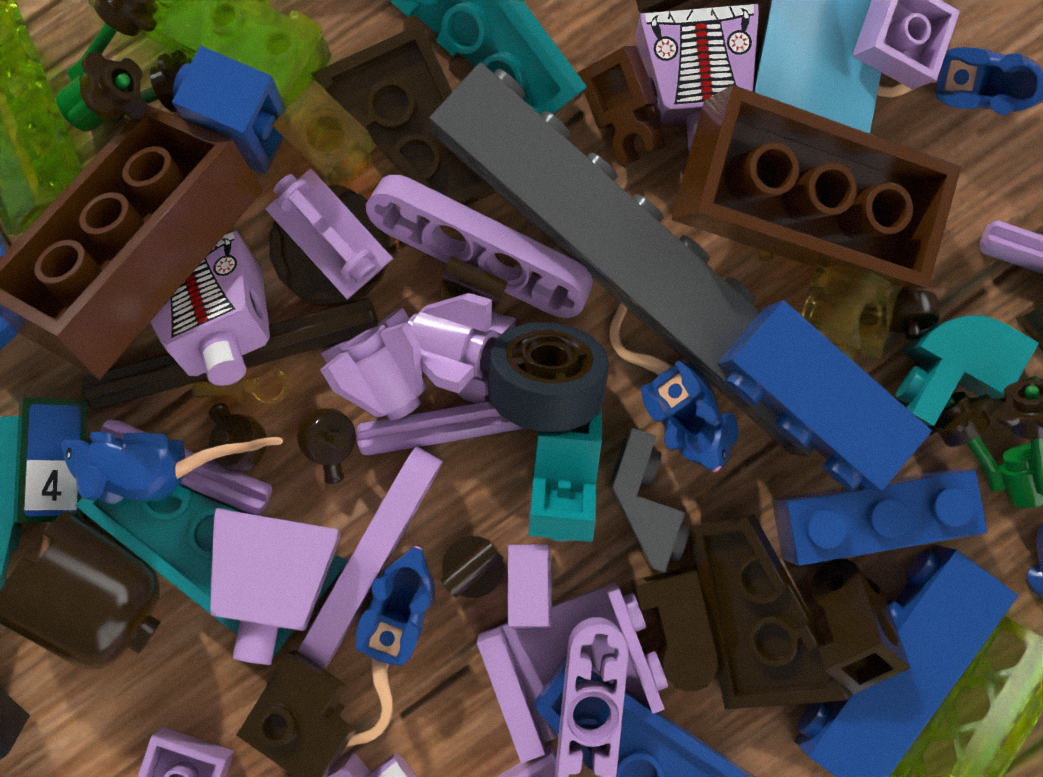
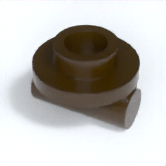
M452 256L440 282V296L442 301L467 293L492 299L493 311L499 303L508 282Z
M480 536L460 538L445 553L442 563L443 577L440 580L455 598L459 595L468 598L485 596L497 587L502 578L504 557L497 546L489 539Z

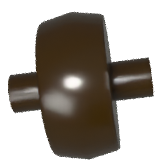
M916 289L903 290L886 297L882 301L881 307L862 308L860 310L863 328H868L870 326L884 325L887 330L905 332V338L908 340L919 339L921 337V330L930 328L939 322L941 306L933 292Z
M217 403L210 408L208 414L216 425L209 438V448L267 438L265 429L253 417L243 414H231L225 403ZM267 446L255 451L221 456L213 460L229 471H247L261 461Z
M316 409L310 412L299 426L297 434L299 448L311 462L323 465L324 481L326 483L335 484L343 481L344 473L342 472L341 461L348 457L354 447L356 439L355 427L352 421L337 409Z

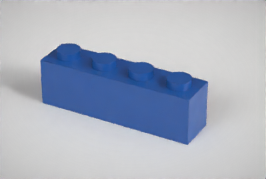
M935 545L931 551H923L909 566L905 576L909 582L895 601H887L911 668L853 694L849 700L812 703L799 720L797 730L800 733L794 742L811 759L835 777H889L1019 595L957 549Z

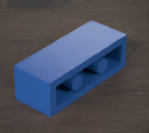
M784 300L766 306L717 363L730 374L725 382L733 392L753 406H756L759 401L762 402L779 417L774 422L777 430L801 448H805L808 444L811 445L827 459L822 465L824 471L840 485L851 491L856 487L882 491L932 432L931 429Z
M946 469L894 478L882 491L858 487L851 491L841 487L772 499L782 559L798 566L988 533L976 470Z

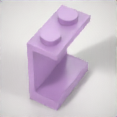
M615 582L553 605L552 629H512L508 627L507 622L479 633L477 645L521 764L545 755L544 742L559 736L535 709L534 701L566 656L568 640L572 630L580 622L588 618L600 617L610 620L620 629L629 650L625 689L648 703L653 714L664 710L658 691L669 686L656 652L644 655L636 632L646 628L641 610L634 594L631 593L622 597L621 591ZM595 634V640L592 645H582L581 651L588 653L592 666L599 671L603 654H613L615 649L608 646L604 634Z

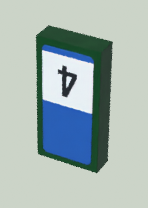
M19 397L13 521L16 523L54 522L62 513L68 510L82 518L83 512L75 506L82 496L78 492L76 479L66 465L62 451V442L64 440L86 442L88 400Z

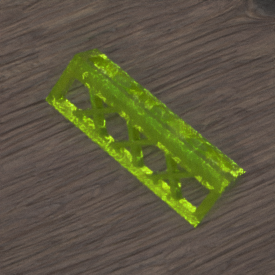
M1004 616L889 777H910L913 770L916 777H928L923 754L931 742L950 738L953 739L958 761L950 774L936 777H1003L1043 712V637ZM1000 630L1029 645L1016 667L992 671L987 651ZM980 664L982 674L972 676ZM1007 681L998 694L996 683ZM986 686L991 705L986 716L981 721L960 725L955 703L962 691ZM947 717L949 727L939 729ZM974 734L966 746L963 736Z

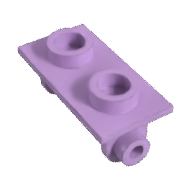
M311 168L298 180L292 174H289L275 185L273 191L279 197L265 208L266 211L347 300L393 260L391 255Z

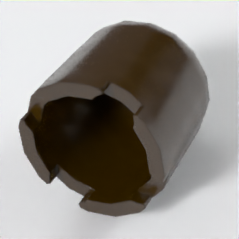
M70 510L62 513L44 531L43 535L53 540V542L36 564L25 557L22 558L0 591V624L65 661L86 670L102 669L114 664L128 648L140 654L161 623V621L151 616L160 597V583L155 571L142 559Z

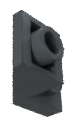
M634 428L627 429L608 487L646 563L653 569L665 572L669 559L676 562L679 561L686 545L689 527L681 524L685 512L637 496L640 485L647 487L652 485L660 463L661 452L653 450L657 436Z

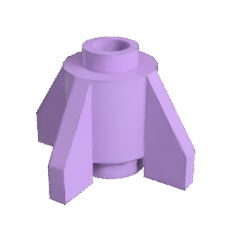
M471 293L427 305L419 314L412 315L408 322L420 342L421 370L437 387L456 392L463 400L475 404L490 401L487 388L490 351L499 336L509 329L516 327V318L492 312V299Z
M403 308L394 310L379 322L378 326L362 332L350 341L328 346L320 352L327 363L320 370L333 392L369 412L372 417L386 415L390 421L400 419L414 411L421 404L418 396L426 388L422 379L420 342L408 322L409 317Z

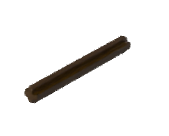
M364 298L270 324V339L266 345L242 355L246 369L349 341L362 332L378 326L379 321L376 310L371 300ZM168 352L111 368L100 380L90 374L86 375L82 379V394L84 400H88V405L91 409L99 410L208 380L206 372L198 376H189Z

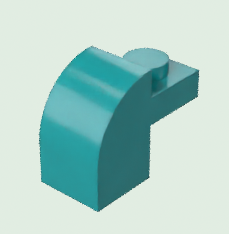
M963 316L936 324L922 330L921 337L910 340L901 351L922 365L920 368L914 366L909 370L897 389L896 397L901 400L900 403L926 426H934L957 384L977 396L989 394L992 399L1005 398L1004 389L1019 380L1039 343L1011 326L985 316Z
M602 409L586 425L561 432L538 431L528 536L545 537L562 542L570 540L593 542L596 523V480L602 444Z

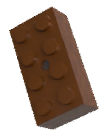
M731 85L704 100L671 220L889 292L929 288L961 166L739 86Z
M147 105L146 114L138 120L130 119L0 258V316L21 335L100 380L263 191L234 141Z

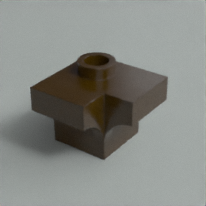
M289 651L284 656L236 736L295 777H328L356 731L340 716L345 706L338 701L347 684L298 651Z

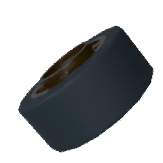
M553 322L528 323L513 327L496 339L490 351L487 385L490 403L503 418L519 427L540 432L568 431L586 425L599 414L604 401L609 370L606 351L593 336L575 327Z

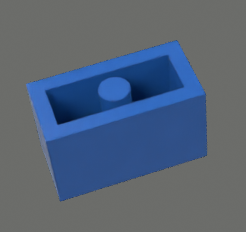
M200 45L192 63L184 64L175 78L173 84V105L184 120L232 139L248 166L267 175L292 123L272 76Z

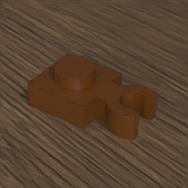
M624 46L577 72L587 86L584 93L598 129L610 128L612 126L615 128L613 151L621 164L639 160L638 153L634 147V140L637 134L643 139L647 152L660 150L665 147L664 135L660 127L648 120L644 112L647 108L657 104L658 101L637 46Z

